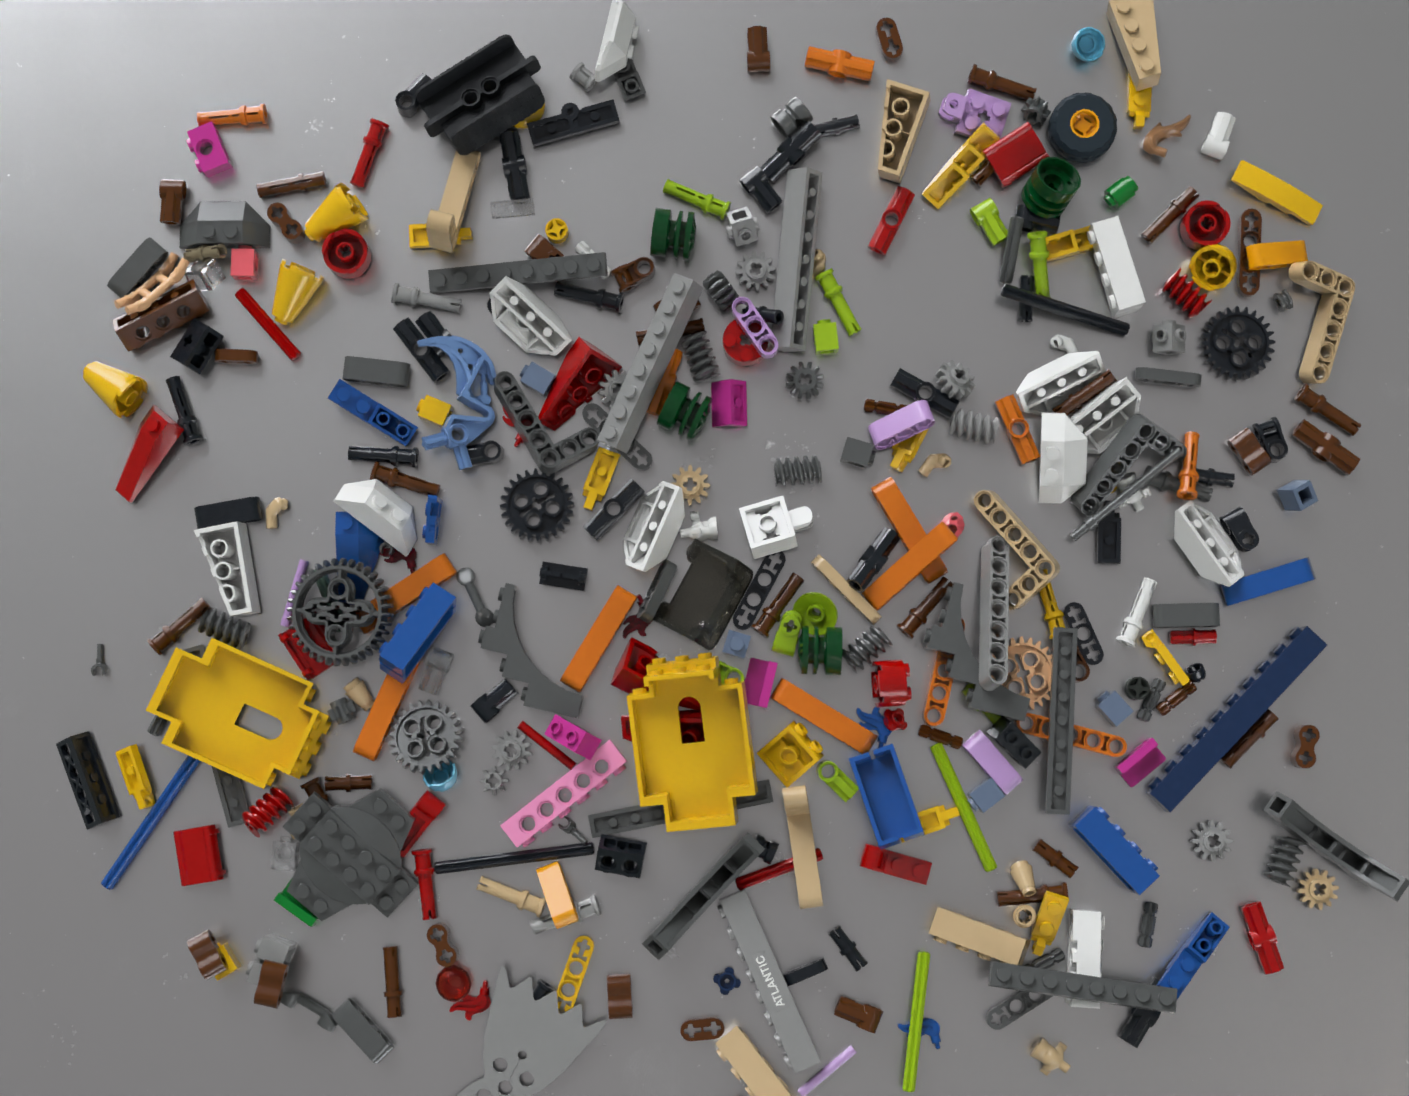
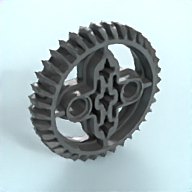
M333 558L331 564L328 560H324L323 567L321 564H315V570L312 568L307 569L309 576L301 575L303 583L298 581L295 583L299 588L298 590L291 591L295 598L288 599V602L293 603V607L287 608V611L292 612V616H288L287 620L293 621V624L288 628L296 630L292 637L300 638L296 644L298 646L304 645L302 649L304 653L310 651V658L317 656V662L325 660V665H331L333 662L334 666H340L341 663L343 666H349V662L357 664L358 659L365 661V654L372 656V649H380L377 642H385L382 634L389 635L390 633L385 627L393 625L392 622L387 621L388 617L394 616L393 613L388 612V608H393V604H387V600H390L392 596L384 594L389 588L387 586L380 587L384 580L382 578L376 580L378 573L372 572L370 574V566L364 568V563L358 562L356 564L353 559H350L347 563L346 558H341L340 561ZM338 572V576L333 578L328 585L327 598H312L304 606L307 593L313 584L328 574ZM347 573L362 578L371 587L376 596L378 611L370 601L355 599V584L352 579L347 577ZM343 583L345 585V592L340 595L338 587ZM336 600H346V602H335V601H336ZM319 608L321 610H324V612L317 614L315 612H312V610ZM343 610L347 613L339 615L337 613H334V611ZM366 611L369 614L365 616H359V614H356V612ZM303 614L310 623L325 625V639L328 645L333 648V652L323 649L310 638L304 625ZM378 618L372 635L363 645L354 650L343 652V648L347 647L352 640L353 627H367ZM334 622L345 623V624H344V625H343V624H334ZM338 629L343 634L340 641H337L335 638V633Z

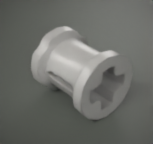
M581 62L573 69L569 78L571 80L575 79L588 92L597 81H595V74L584 67L585 64Z

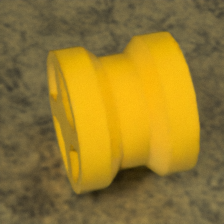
M554 218L546 224L545 232L549 241L554 244H561L567 240L569 231L562 219Z

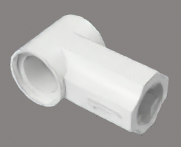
M1226 112L1216 113L1210 133L1207 134L1200 153L1223 160L1230 143L1228 139L1236 120L1232 114Z

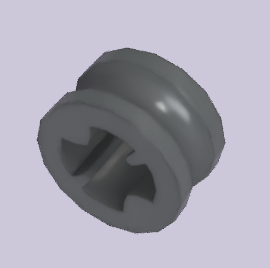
M1286 289L1282 290L1281 294L1275 293L1273 295L1275 304L1280 312H1284L1286 308H1293L1292 298Z

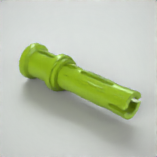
M667 179L663 188V193L698 206L703 213L709 212L720 217L722 221L725 220L726 213L729 212L731 207L730 201L724 202L714 198V195L711 193L704 195L670 179Z
M1047 231L1031 232L1027 234V238L1030 239L1031 252L1029 257L1033 260L1036 293L1051 298L1046 259L1050 255L1046 247L1048 233Z
M831 268L817 275L815 280L819 281L825 292L824 297L830 299L848 336H851L862 329L841 293L843 287L838 285L833 275L834 270Z

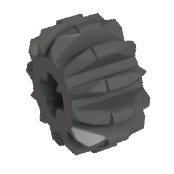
M717 270L711 273L703 281V286L722 310L732 307L733 301L739 297L721 271Z
M799 362V370L792 366L791 371L794 374H786V378L792 380L786 383V387H794L790 391L791 395H794L797 391L799 392L798 400L802 399L803 394H806L807 400H810V392L818 396L819 391L816 388H823L824 386L823 383L818 382L824 379V375H816L820 370L818 366L811 370L812 362H808L807 368H804L803 362ZM800 377H803L804 379L809 377L810 379L808 383L810 384L807 385L806 383H804L803 385H801Z

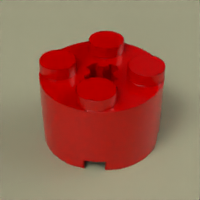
M1205 200L1196 203L1186 212L1180 222V235L1184 244L1194 250H1199L1207 245L1219 244L1230 230V216L1217 202ZM1204 222V225L1209 228L1205 229L1201 224Z
M347 228L329 234L323 243L322 254L324 261L335 275L345 279H355L368 269L371 262V249L358 232ZM349 251L351 252V254H350L349 256H346V257L343 256V253H344V252H345V253H348Z
M733 320L726 327L723 334V349L726 357L732 363L739 366L757 364L763 357L758 354L750 341V345H741V339H747L748 337L737 321ZM752 323L748 327L753 333L761 330V326L758 323ZM764 342L761 345L762 349L766 352L768 348V342Z
M901 659L873 661L872 666H876V672H871L873 698H878L879 702L875 703V706H904L906 701L912 698L911 687H907V677L910 676L909 664L903 663Z

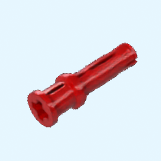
M373 118L369 121L371 125L367 136L363 137V150L350 180V184L360 188L364 187L377 149H380L383 145L381 141L385 130L389 129L388 124Z
M432 848L413 850L411 853L415 857L416 870H414V874L419 880L422 919L430 920L429 910L430 918L436 919L437 914L432 875L435 869L432 867L430 856Z

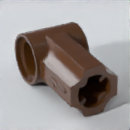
M750 27L747 33L749 51L747 52L748 72L770 71L767 27Z
M161 179L159 186V195L162 199L161 223L168 225L181 224L182 202L185 200L187 193L185 180Z
M840 996L834 1015L855 1023L857 1027L875 1034L884 1011L874 1006L863 1005L847 997Z

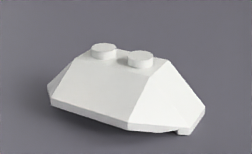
M612 0L595 68V81L597 82L625 68L628 58L632 59L634 45L631 44L633 39H637L639 26L636 25L635 14L624 0Z
M505 276L490 291L493 322L526 353L557 356L572 341L560 317L526 285Z
M1098 351L1068 353L1028 373L1016 391L1023 411L1042 416V413H1055L1052 409L1068 399V395L1071 393L1075 394L1106 372L1100 353Z
M1127 377L1108 386L1069 417L1088 438V454H1100L1106 450L1128 419L1139 413L1141 394Z
M1042 413L1038 503H1063L1086 484L1088 438L1065 413Z
M377 479L344 484L333 502L404 556H407L417 540L413 506Z
M665 481L659 483V486L641 498L623 539L626 565L643 572H647L667 558L685 518L682 488Z
M1192 500L1175 511L1174 540L1201 577L1230 587L1245 575L1242 570L1238 549L1211 512L1196 505Z

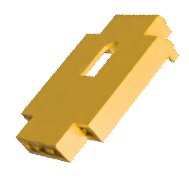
M211 638L202 658L177 647L175 648L146 708V711L171 722L161 744L262 789H266L267 785L272 786L277 775L273 773L275 769L298 779H301L302 775L307 777L312 766L308 762L312 754L317 755L322 745L318 741L322 733L327 734L332 723L328 721L329 715L305 705L307 701L311 702L315 695L314 683L214 638ZM244 703L278 718L282 723L280 736L275 739H266L235 725Z
M712 652L700 653L698 658L689 659V655L675 656L674 661H666L665 657L652 659V663L646 665L647 675L643 677L644 687L649 686V691L646 688L632 689L633 693L627 695L640 807L663 805L667 832L734 826L739 822L736 797L756 795L758 792L745 681H738V678H727L722 683L718 656H712ZM685 697H693L700 703L705 741L683 743L678 706Z

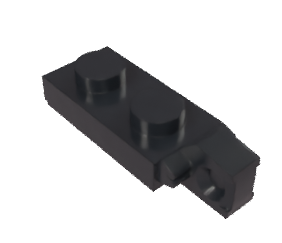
M1105 500L1103 503V507L1106 504H1108L1111 500ZM1114 510L1098 523L1096 564H1121L1120 513H1115Z

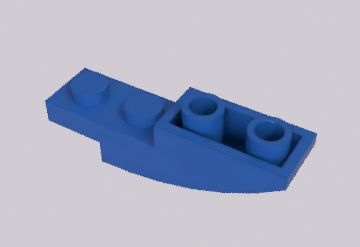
M341 379L338 380L328 396L329 400L404 446H407L418 429L411 422Z
M1211 912L1165 968L1166 972L1156 986L1176 988L1178 999L1197 970L1208 960L1230 927Z

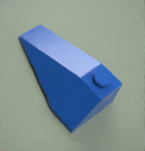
M336 512V559L340 561L341 558H346L347 563L350 559L355 560L356 564L362 562L364 563V568L366 566L371 567V574L379 559V547L385 540L348 512ZM347 573V577L352 579L355 584V599L364 600L369 585L362 578ZM343 583L338 587L340 595L345 592V585Z

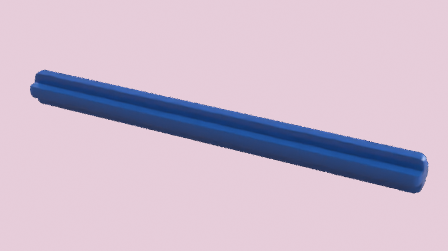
M187 756L102 880L101 885L109 890L114 888L200 760Z

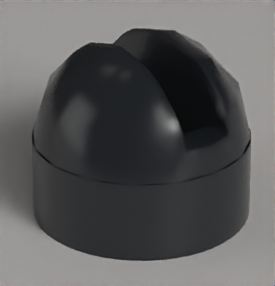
M1194 663L1186 669L1188 678L1194 683H1200L1201 679L1204 680L1206 677L1205 668L1201 663Z

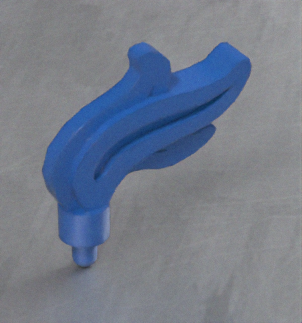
M875 707L872 710V714L862 712L860 708H857L856 714L858 718L865 722H859V724L868 730H876L879 734L877 740L879 742L878 748L883 747L892 731L884 725V716L879 713L880 707Z
M923 1018L921 1036L929 1035L932 1044L935 1043L936 1049H940L939 1024L933 1019ZM898 1024L900 1030L909 1033L910 1024Z

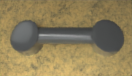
M467 567L461 568L457 572L456 578L461 585L465 586L477 611L475 614L476 622L482 627L491 626L494 614L491 610L484 607L475 588L474 571Z
M283 992L282 1004L289 1008H294L296 1003H299L321 1016L317 1022L320 1027L330 1032L335 1030L337 1023L328 1009L301 993Z

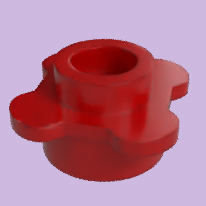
M901 708L893 711L886 709L884 711V725L890 731L905 730L907 722L904 720V711Z

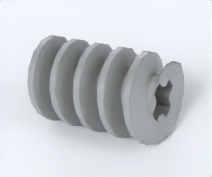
M960 408L957 414L954 411L949 435H952L957 430L958 437H961L966 432L968 440L974 434L976 442L981 437H984L985 444H988L990 439H993L994 444L1000 420L998 417H995L993 422H991L990 415H986L984 420H982L981 413H977L975 418H973L971 410L964 416V409Z

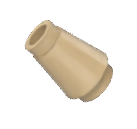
M356 677L343 687L346 691L345 695L364 711L373 706L374 700L363 680Z
M1025 860L1012 864L1010 875L1023 896L1029 897L1034 895L1036 889L1032 865L1028 864V861Z
M1029 905L1018 906L1013 912L1015 924L1021 928L1032 926L1036 920L1035 910ZM1020 911L1026 913L1025 918L1019 919Z

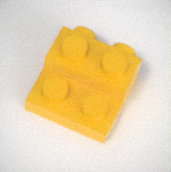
M795 721L791 722L757 752L759 757L786 788L824 756L821 744L816 740L811 741L806 735L808 733L806 727L802 723L796 724Z

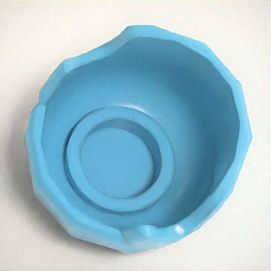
M1093 27L1082 28L1075 33L1072 39V52L1076 58L1092 62L1102 56L1105 49V38L1098 29Z
M450 760V766L442 763V771L434 767L433 774L426 769L423 775V781L426 786L433 791L440 792L452 788L458 776L455 763H452Z

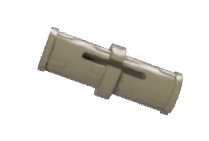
M203 244L197 248H187L184 250L186 252L183 253L184 259L190 263L196 261L206 263L213 259L226 258L227 248L223 244L213 246Z

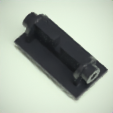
M543 562L540 569L539 584L584 591L588 568Z

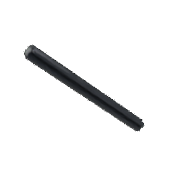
M588 842L585 845L580 843L438 861L434 863V869L436 874L586 856L594 854V845L592 842Z

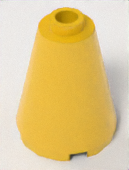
M340 182L334 187L305 223L306 230L304 232L311 241L321 242L333 232L352 228L368 219L366 217L368 213L356 195L352 196L350 193H347L350 189L344 183Z
M282 259L271 313L275 316L274 320L283 325H287L288 322L293 323L319 288L324 277L320 275L317 278L314 275L315 271L292 261L290 265H287L286 260Z
M97 361L87 364L83 370L84 381L117 417L122 418V415L125 417L132 415L144 401L141 396L143 392L147 394L148 386L143 378Z

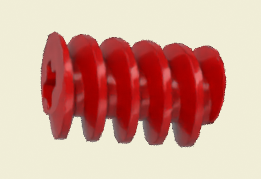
M1180 268L1164 283L1162 291L1171 290L1169 298L1172 299L1177 296L1175 304L1184 303L1181 311L1184 312L1190 309L1188 318L1197 316L1212 300L1205 302L1207 294L1204 293L1199 296L1201 288L1192 289L1194 281L1186 283L1188 275L1179 276Z
M272 787L269 790L270 794L265 793L262 797L263 800L258 799L256 806H250L249 812L245 811L242 813L246 827L258 838L260 837L258 829L266 832L265 823L273 826L272 817L280 820L279 811L285 814L288 812L285 805L294 807L292 800L276 787Z

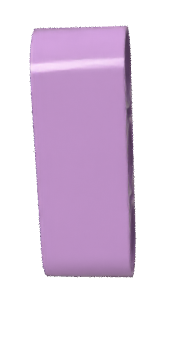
M736 298L732 304L733 317L761 357L765 359L774 357L778 351L776 337L748 298ZM739 304H745L749 310L745 314H740L736 311V307ZM752 323H758L761 326V330L753 333L748 327ZM764 342H771L774 345V349L766 352L762 349L761 345Z
M919 400L869 425L868 430L877 450H884L932 427L935 424V420L928 401Z
M978 730L962 744L969 755L988 777L994 780L1005 795L1023 781L1018 772L981 730Z

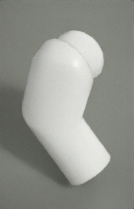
M1060 334L1051 338L1050 343L1053 348L1066 351L1067 354L1078 352L1072 338Z

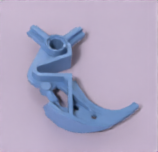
M453 335L436 336L418 340V347H437L448 355L456 372V394L458 395L456 400L483 415V417L451 414L446 418L441 433L421 438L422 446L425 451L445 446L449 450L453 449L459 470L470 468L472 463L466 445L490 427L495 419L494 410L489 405L491 398L488 395L487 382L490 385H494L496 372L493 362L483 349L462 337ZM477 373L481 375V395L475 397L472 393L471 385ZM452 431L459 433V441L452 437Z

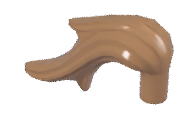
M1191 115L1168 126H1162L1161 122H1159L1145 136L1143 141L1144 151L1149 155L1155 154L1165 158L1168 149L1157 145L1169 137H1182L1180 132L1189 124Z

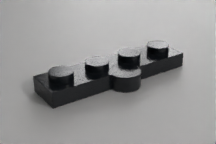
M614 99L584 107L581 110L574 103H566L561 109V114L527 123L533 147L614 125L620 123Z

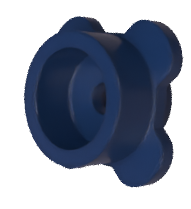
M731 967L725 968L723 973L716 974L713 978L714 983L718 984L723 995H728L729 991L739 988L741 984L740 979L735 977L734 970Z

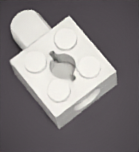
M783 496L739 508L754 559L798 547L795 532L811 528L814 522L813 514L807 506L788 511Z

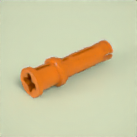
M260 104V106L256 107L242 105L236 110L198 112L197 122L199 126L211 121L214 125L241 123V125L247 126L249 123L255 122L267 124L268 114L265 104Z
M1186 432L1184 445L1187 453L1183 459L1182 470L1178 474L1180 487L1177 490V497L1182 500H1194L1198 496L1196 482L1199 480V474L1196 471L1200 435L1197 432Z

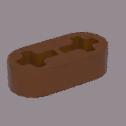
M888 17L882 18L876 26L879 45L886 60L896 61L901 57L903 51L900 35L894 20ZM883 24L891 27L889 31L890 37H887L885 31H881ZM889 42H892L894 48H898L895 55L892 52H887L889 50Z
M243 349L215 350V362L257 364L258 351Z
M718 1017L688 1019L681 1025V1036L687 1041L717 1039L724 1033V1023ZM711 1022H716V1025L720 1026L721 1029L717 1030V1034H712L711 1030H704V1027H709ZM688 1024H693V1028H701V1031H695L694 1036H689V1033L684 1032V1029L688 1028Z

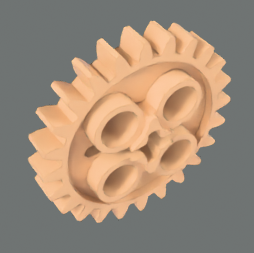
M1023 636L1019 637L1018 643L1015 642L1014 638H1010L1008 660L1013 663V670L1008 673L1007 680L1002 686L1009 689L1011 682H1017L1020 686L1018 694L1030 698L1029 708L1034 710L1035 702L1039 706H1043L1042 698L1050 700L1047 693L1051 691L1052 654H1046L1049 649L1048 646L1043 649L1040 648L1041 641L1033 645L1031 637L1026 643H1024ZM1027 653L1035 657L1033 666H1028L1024 662V657ZM1015 654L1019 655L1020 666L1022 671H1027V675L1024 676V679L1029 689L1028 694L1025 693L1024 682L1022 677H1017V673L1020 672V669L1015 659ZM1034 675L1039 676L1042 680L1039 688H1034L1031 685V678Z

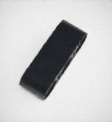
M258 496L207 504L194 508L197 529L236 521L251 523L263 520L260 498Z

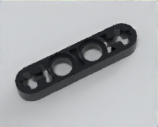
M782 551L777 553L780 555L779 559L782 562L781 564H775L773 570H777L775 575L770 570L763 569L764 565L770 566L772 561L769 559L770 555L765 556L733 616V624L737 629L747 630L752 626L785 564L786 558ZM762 573H767L771 577V583L767 586H762L758 582V577ZM752 593L760 596L761 601L757 606H751L747 602V597ZM745 605L748 609L755 610L754 615L749 612L747 620L750 621L749 624L744 623L743 626H740L739 620L736 618L738 615L743 616L746 611L741 609L742 606Z

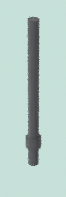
M1179 447L1174 449L1093 516L1089 515L1083 520L1084 523L1070 534L1071 537L1077 541L1089 530L1093 531L1099 526L1098 523L1182 456L1184 454Z

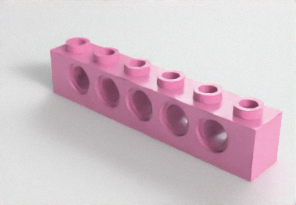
M608 740L596 750L591 760L586 758L501 824V828L516 847L521 845L524 848L535 840L533 835L538 831H541L543 834L553 826L551 821L557 816L560 819L565 817L572 811L569 808L575 802L580 805L590 797L588 792L594 787L598 791L608 783L606 780L608 776L612 773L617 776L626 769L624 764L627 760L615 744ZM599 760H605L608 763V770L605 773H599L596 770V763ZM581 774H586L590 778V784L586 788L579 786L577 782ZM564 788L569 789L572 793V798L568 802L562 801L559 797L560 791ZM544 803H550L553 806L554 811L551 816H545L542 813L541 807ZM526 817L534 819L535 827L533 830H526L524 828L523 821Z

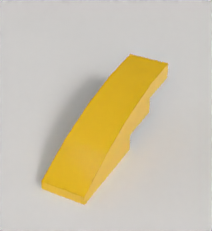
M983 122L938 172L922 192V195L939 209L970 177L969 174L985 159L982 150L1000 140V137Z
M1244 160L1240 161L1231 181L1263 203H1270L1285 214H1292L1307 225L1314 224L1323 207L1322 204L1292 185Z
M1090 226L1076 230L1071 229L1046 237V247L1050 254L1046 258L1047 262L1093 251V244L1089 243L1087 231H1089Z

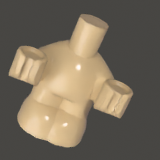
M1042 1037L1030 1054L1031 1057L1044 1064L1040 1071L1046 1076L1049 1075L1051 1070L1059 1068L1066 1073L1071 1065L1064 1061L1063 1053L1067 1046L1061 1041L1056 1047H1053Z

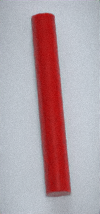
M524 721L517 727L568 769L572 770L577 764Z

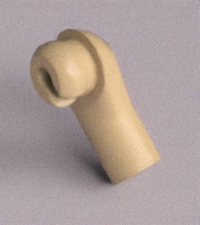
M945 453L930 454L918 472L927 478L933 468L949 467L951 465V458Z

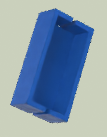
M434 582L429 588L425 587L419 595L420 601L416 606L412 605L405 615L407 617L403 624H397L392 632L393 637L389 643L385 641L378 651L380 654V669L402 684L456 612V597Z
M893 744L873 750L875 759H871L869 752L849 758L881 850L899 844L900 838L908 841L925 835Z
M1087 806L1068 825L1132 893L1141 895L1160 877L1156 872L1158 867L1149 858L1146 859L1140 855L1142 850L1133 841H1127L1123 837L1126 833L1117 824H1111L1107 820L1110 816L1103 808Z

